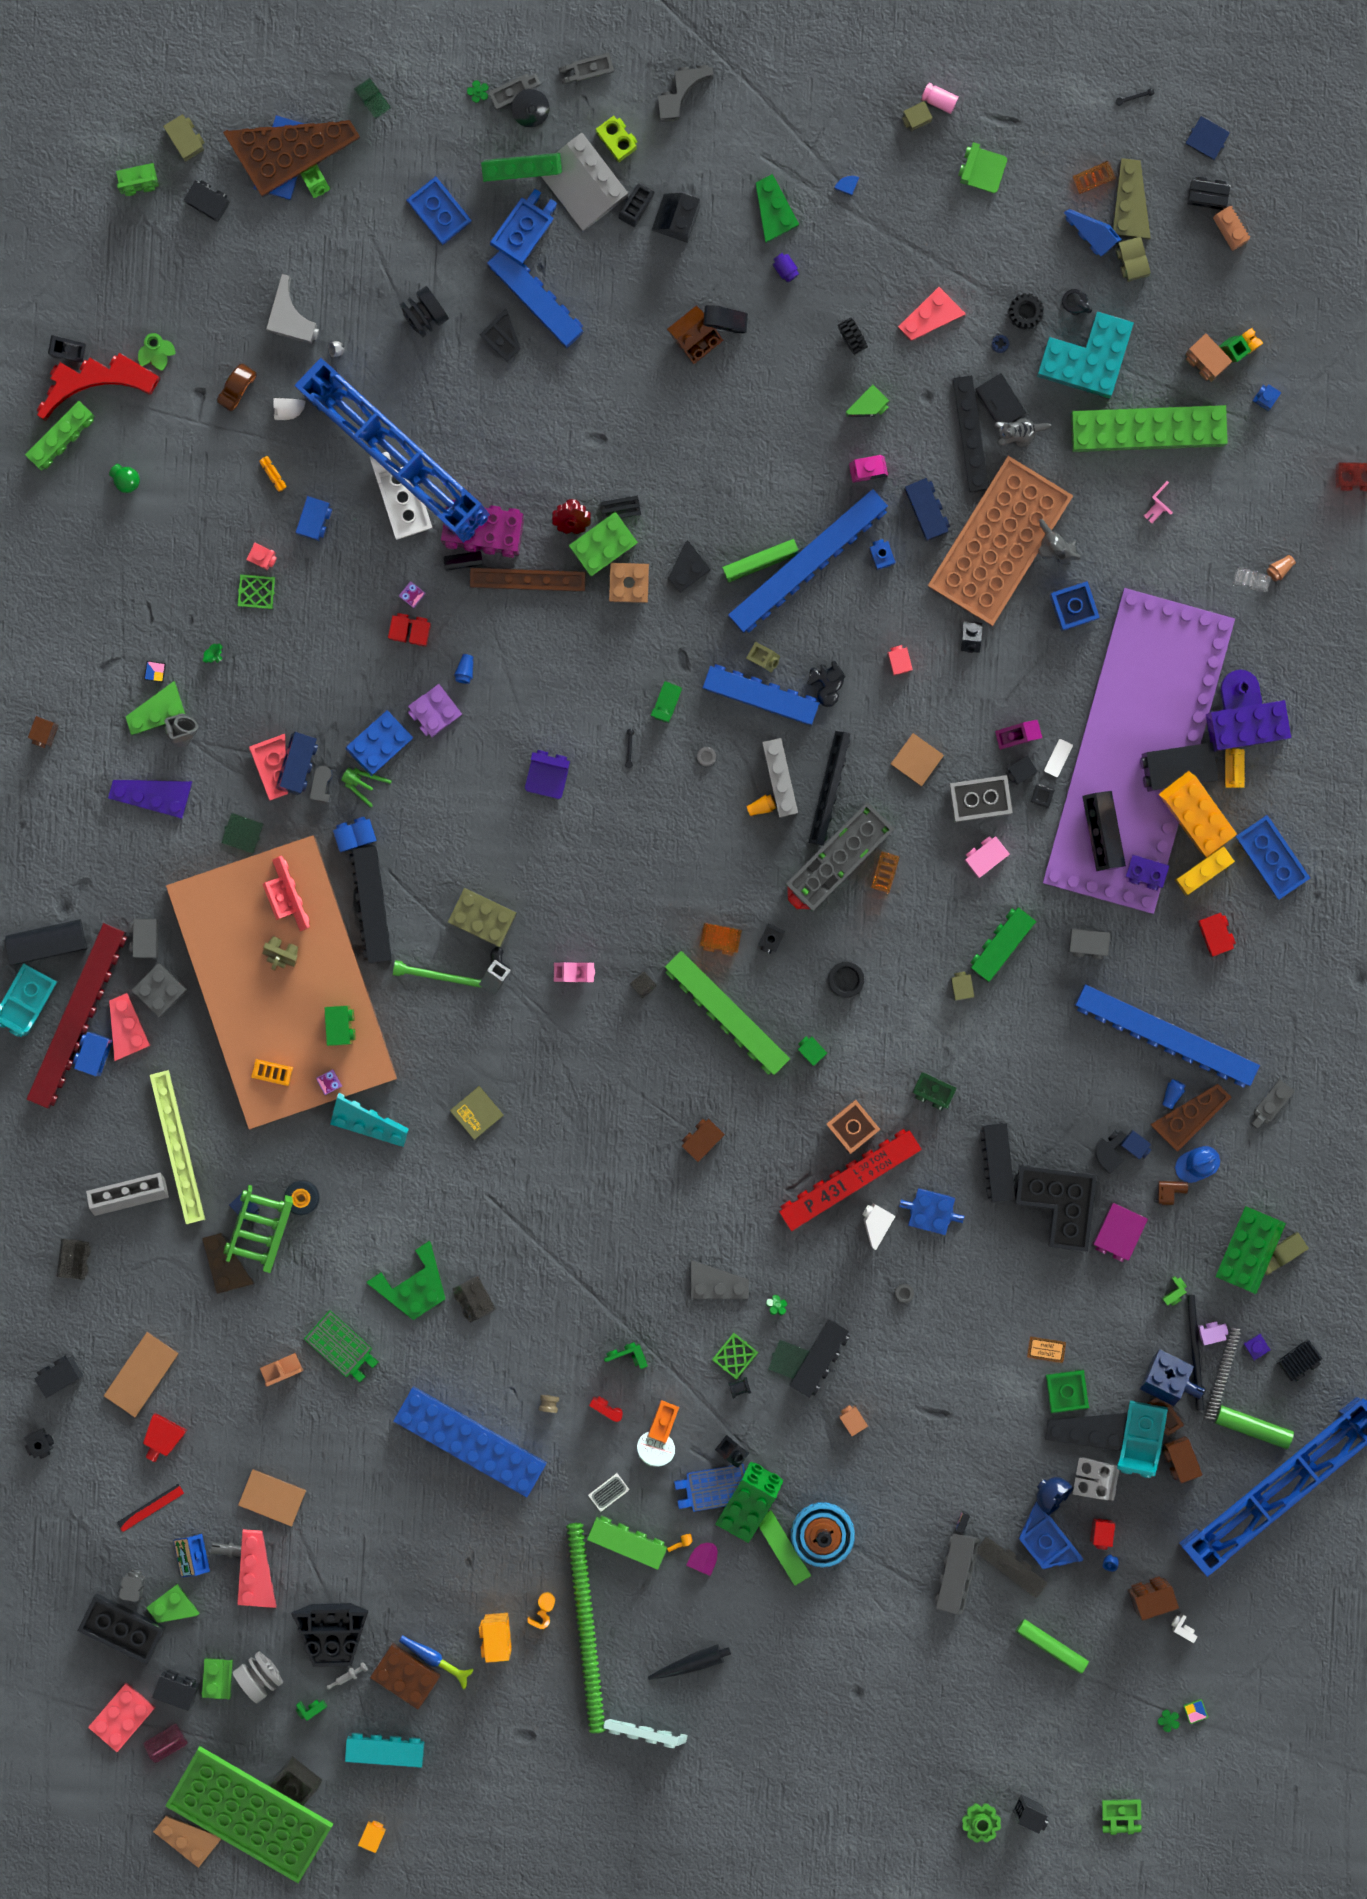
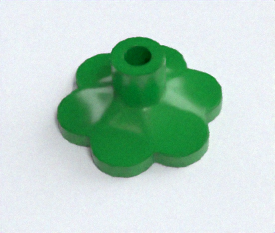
M212 644L204 652L203 662H220L222 660L220 656L222 645Z

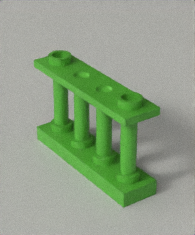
M248 1185L247 1190L242 1191L240 1198L242 1206L230 1243L226 1242L223 1253L226 1254V1261L230 1262L232 1254L260 1261V1264H263V1271L271 1273L292 1208L293 1197L285 1195L284 1200L278 1202L251 1194L252 1185ZM249 1201L277 1209L280 1212L278 1218L271 1219L246 1212ZM243 1219L271 1226L274 1229L272 1236L269 1235L267 1237L240 1229ZM237 1237L266 1244L268 1247L267 1253L260 1254L235 1247Z

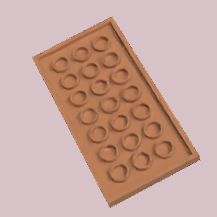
M1008 456L934 574L928 587L993 626L1038 554L1041 541L1045 536L1044 531L1040 527V518L1053 530L1073 495Z

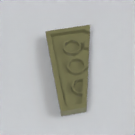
M1121 158L1113 230L1119 236L1141 237V239L1150 240L1141 161Z

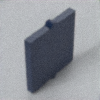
M1201 116L1196 126L1191 129L1192 133L1185 144L1215 160L1220 149L1224 148L1223 144L1230 132Z

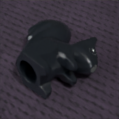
M832 661V667L828 669L821 664V671L816 667H812L809 672L808 685L818 681L823 685L817 693V700L825 707H831L837 703L839 697L837 691L842 687L846 677L836 661Z

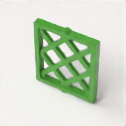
M240 575L238 606L273 609L275 577ZM247 578L255 579L250 583ZM260 579H267L268 581L263 584ZM243 580L248 583L244 589L242 588ZM258 580L262 586L256 590L252 584ZM270 582H272L271 591H269L266 587V585ZM249 587L255 591L250 596L245 592ZM262 588L268 592L263 597L259 594ZM242 593L247 597L243 602H241ZM255 594L260 597V600L256 603L251 599ZM269 595L271 596L270 604L264 600ZM248 600H250L253 605H249V604H245V603H246ZM263 601L266 604V606H261L258 604Z
M733 1333L712 1360L737 1380L758 1352ZM734 1338H738L742 1341V1344L735 1345ZM732 1339L733 1345L726 1346ZM748 1346L753 1353H745V1347ZM743 1347V1354L736 1355L735 1348ZM733 1348L734 1355H727L726 1349ZM724 1349V1356H718ZM751 1355H753V1356L749 1359V1361L746 1362V1356H751ZM743 1356L744 1363L737 1364L736 1357ZM734 1357L735 1364L728 1365L727 1358ZM725 1358V1365H721L718 1359ZM738 1366H744V1367L740 1370V1372L738 1373V1368H737V1367H738ZM728 1367H735L736 1374H732Z

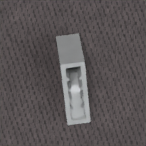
M282 274L266 329L273 334L312 344L313 340H317L319 329H317L316 323L304 318L294 308L290 298L291 278L288 275Z

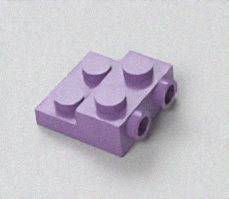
M440 684L408 706L410 708V711H408L409 715L414 721L418 719L422 724L419 728L426 736L430 734L431 737H434L463 715Z

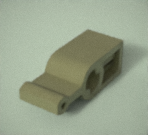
M1298 1232L1277 1244L1265 1272L1266 1276L1309 1249Z

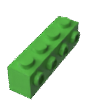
M78 401L25 455L41 471L47 469L53 463V459L57 455L60 456L67 449L66 446L71 441L74 442L80 436V432L93 423L95 416Z

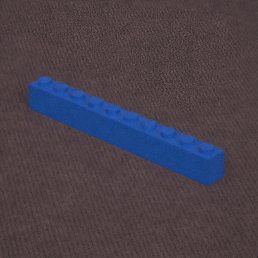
M872 489L729 613L728 617L742 633L746 631L750 633L757 627L755 623L760 618L765 620L771 614L770 610L774 606L780 607L786 601L784 598L789 593L791 595L795 594L800 589L799 585L803 581L806 583L815 576L813 574L814 571L818 568L822 570L829 564V558L832 556L836 558L844 551L842 547L845 544L851 545L858 539L857 534L860 531L866 532L872 526L871 522L875 518L880 520L887 513L888 505Z
M1086 984L1083 985L1074 1005L1078 1007V1012L1088 1015V1013L1096 1015L1094 1019L1102 1023L1109 1021L1113 1023L1112 1027L1119 1031L1126 1029L1130 1031L1129 1035L1139 1040L1141 1037L1148 1039V1044L1156 1048L1158 1045L1165 1047V1052L1174 1056L1178 1053L1183 1056L1182 1060L1191 1064L1195 1061L1200 1064V1068L1210 1072V1069L1218 1072L1217 1076L1227 1080L1230 1077L1235 1080L1234 1084L1245 1088V1085L1251 1086L1260 1065Z

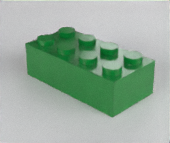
M1245 1206L1216 1277L1256 1294L1286 1223Z

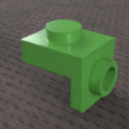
M1173 1276L1171 1278L1177 1288L1162 1297L1167 1306L1169 1304L1174 1306L1181 1301L1180 1297L1187 1293L1184 1289L1187 1286L1181 1277L1177 1279L1176 1276Z

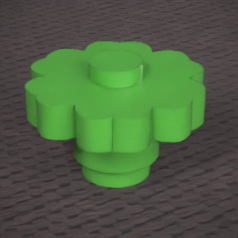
M975 1803L967 1808L968 1815L962 1817V1828L967 1831V1837L973 1839L974 1842H979L981 1839L984 1842H989L996 1837L995 1831L1001 1829L1000 1816L995 1815L996 1809L987 1803L982 1806Z

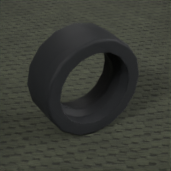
M841 962L830 970L828 985L837 996L843 998L853 997L863 988L864 974L855 963ZM841 969H851L857 975L858 982L850 991L840 990L835 983V976Z

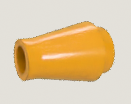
M765 794L752 804L747 805L750 816L770 813L777 809L771 794L768 796Z

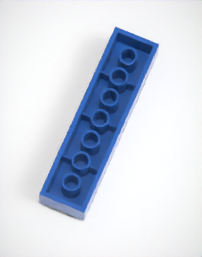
M414 1386L394 1419L395 1423L525 1497H528L547 1463Z

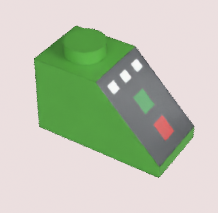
M872 385L846 411L845 415L847 417H875L878 413L882 415L889 408L887 406L889 400Z

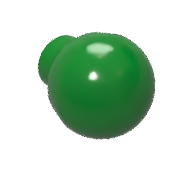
M116 464L109 472L115 487L120 492L131 493L138 488L140 477L135 469Z

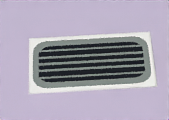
M616 1473L588 1496L601 1512L630 1489Z

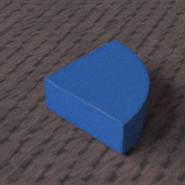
M844 177L837 182L834 189L852 196L859 177Z

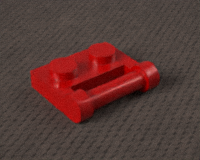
M600 1396L598 1398L593 1397L590 1401V1407L615 1422L622 1419L623 1411L620 1408L613 1409L608 1406V1401Z

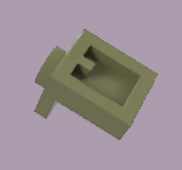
M757 642L754 643L746 659L770 673L777 667L780 658L777 653Z

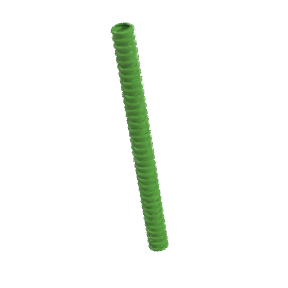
M571 1523L566 1528L569 1529L567 1531L569 1535L568 1540L570 1541L568 1546L571 1548L569 1549L571 1553L570 1558L572 1559L570 1564L573 1566L571 1567L573 1571L572 1576L574 1577L572 1582L575 1584L573 1585L575 1589L574 1594L576 1595L574 1600L577 1602L575 1603L577 1607L575 1611L578 1613L576 1615V1618L579 1620L577 1621L579 1625L577 1629L580 1631L578 1636L581 1638L579 1639L581 1643L579 1647L582 1649L580 1651V1654H582L581 1660L583 1661L581 1665L584 1667L582 1669V1672H584L583 1678L585 1679L583 1683L586 1685L584 1687V1690H586L585 1696L587 1697L585 1701L588 1703L586 1705V1708H588L587 1714L589 1715L587 1720L590 1721L588 1723L590 1733H602L606 1730L604 1728L605 1721H603L605 1716L602 1715L604 1712L602 1709L603 1703H601L603 1698L600 1697L602 1694L600 1691L601 1685H599L601 1680L598 1679L600 1677L598 1673L599 1667H597L599 1662L596 1661L598 1659L596 1655L597 1649H595L597 1644L594 1642L596 1641L594 1637L595 1631H593L595 1626L592 1624L594 1623L592 1619L593 1613H591L593 1608L590 1606L592 1605L590 1601L591 1595H589L591 1590L588 1588L590 1587L588 1583L590 1579L587 1577L589 1572L586 1570L588 1569L586 1563L588 1561L585 1559L587 1554L584 1552L586 1551L584 1547L586 1543L583 1541L585 1539V1536H583L584 1530L582 1529L584 1525L581 1523Z

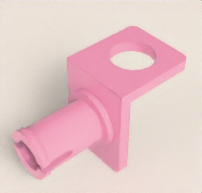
M1168 481L1152 496L1155 504L1143 515L1148 519L1151 514H1154L1148 520L1152 524L1163 511H1167L1170 515L1173 513L1156 497L1167 486Z

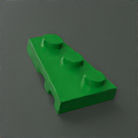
M773 174L756 182L765 243L796 228L799 226V223Z

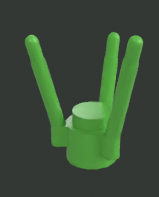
M348 768L341 781L346 783L345 787L351 789L369 807H372V803L355 788L359 784L370 791L373 790L371 786L361 781V776L359 775L389 784L391 780L376 775L370 776L369 773L360 771L357 768H354V770Z

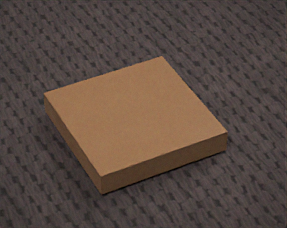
M913 733L891 765L922 787L944 755Z

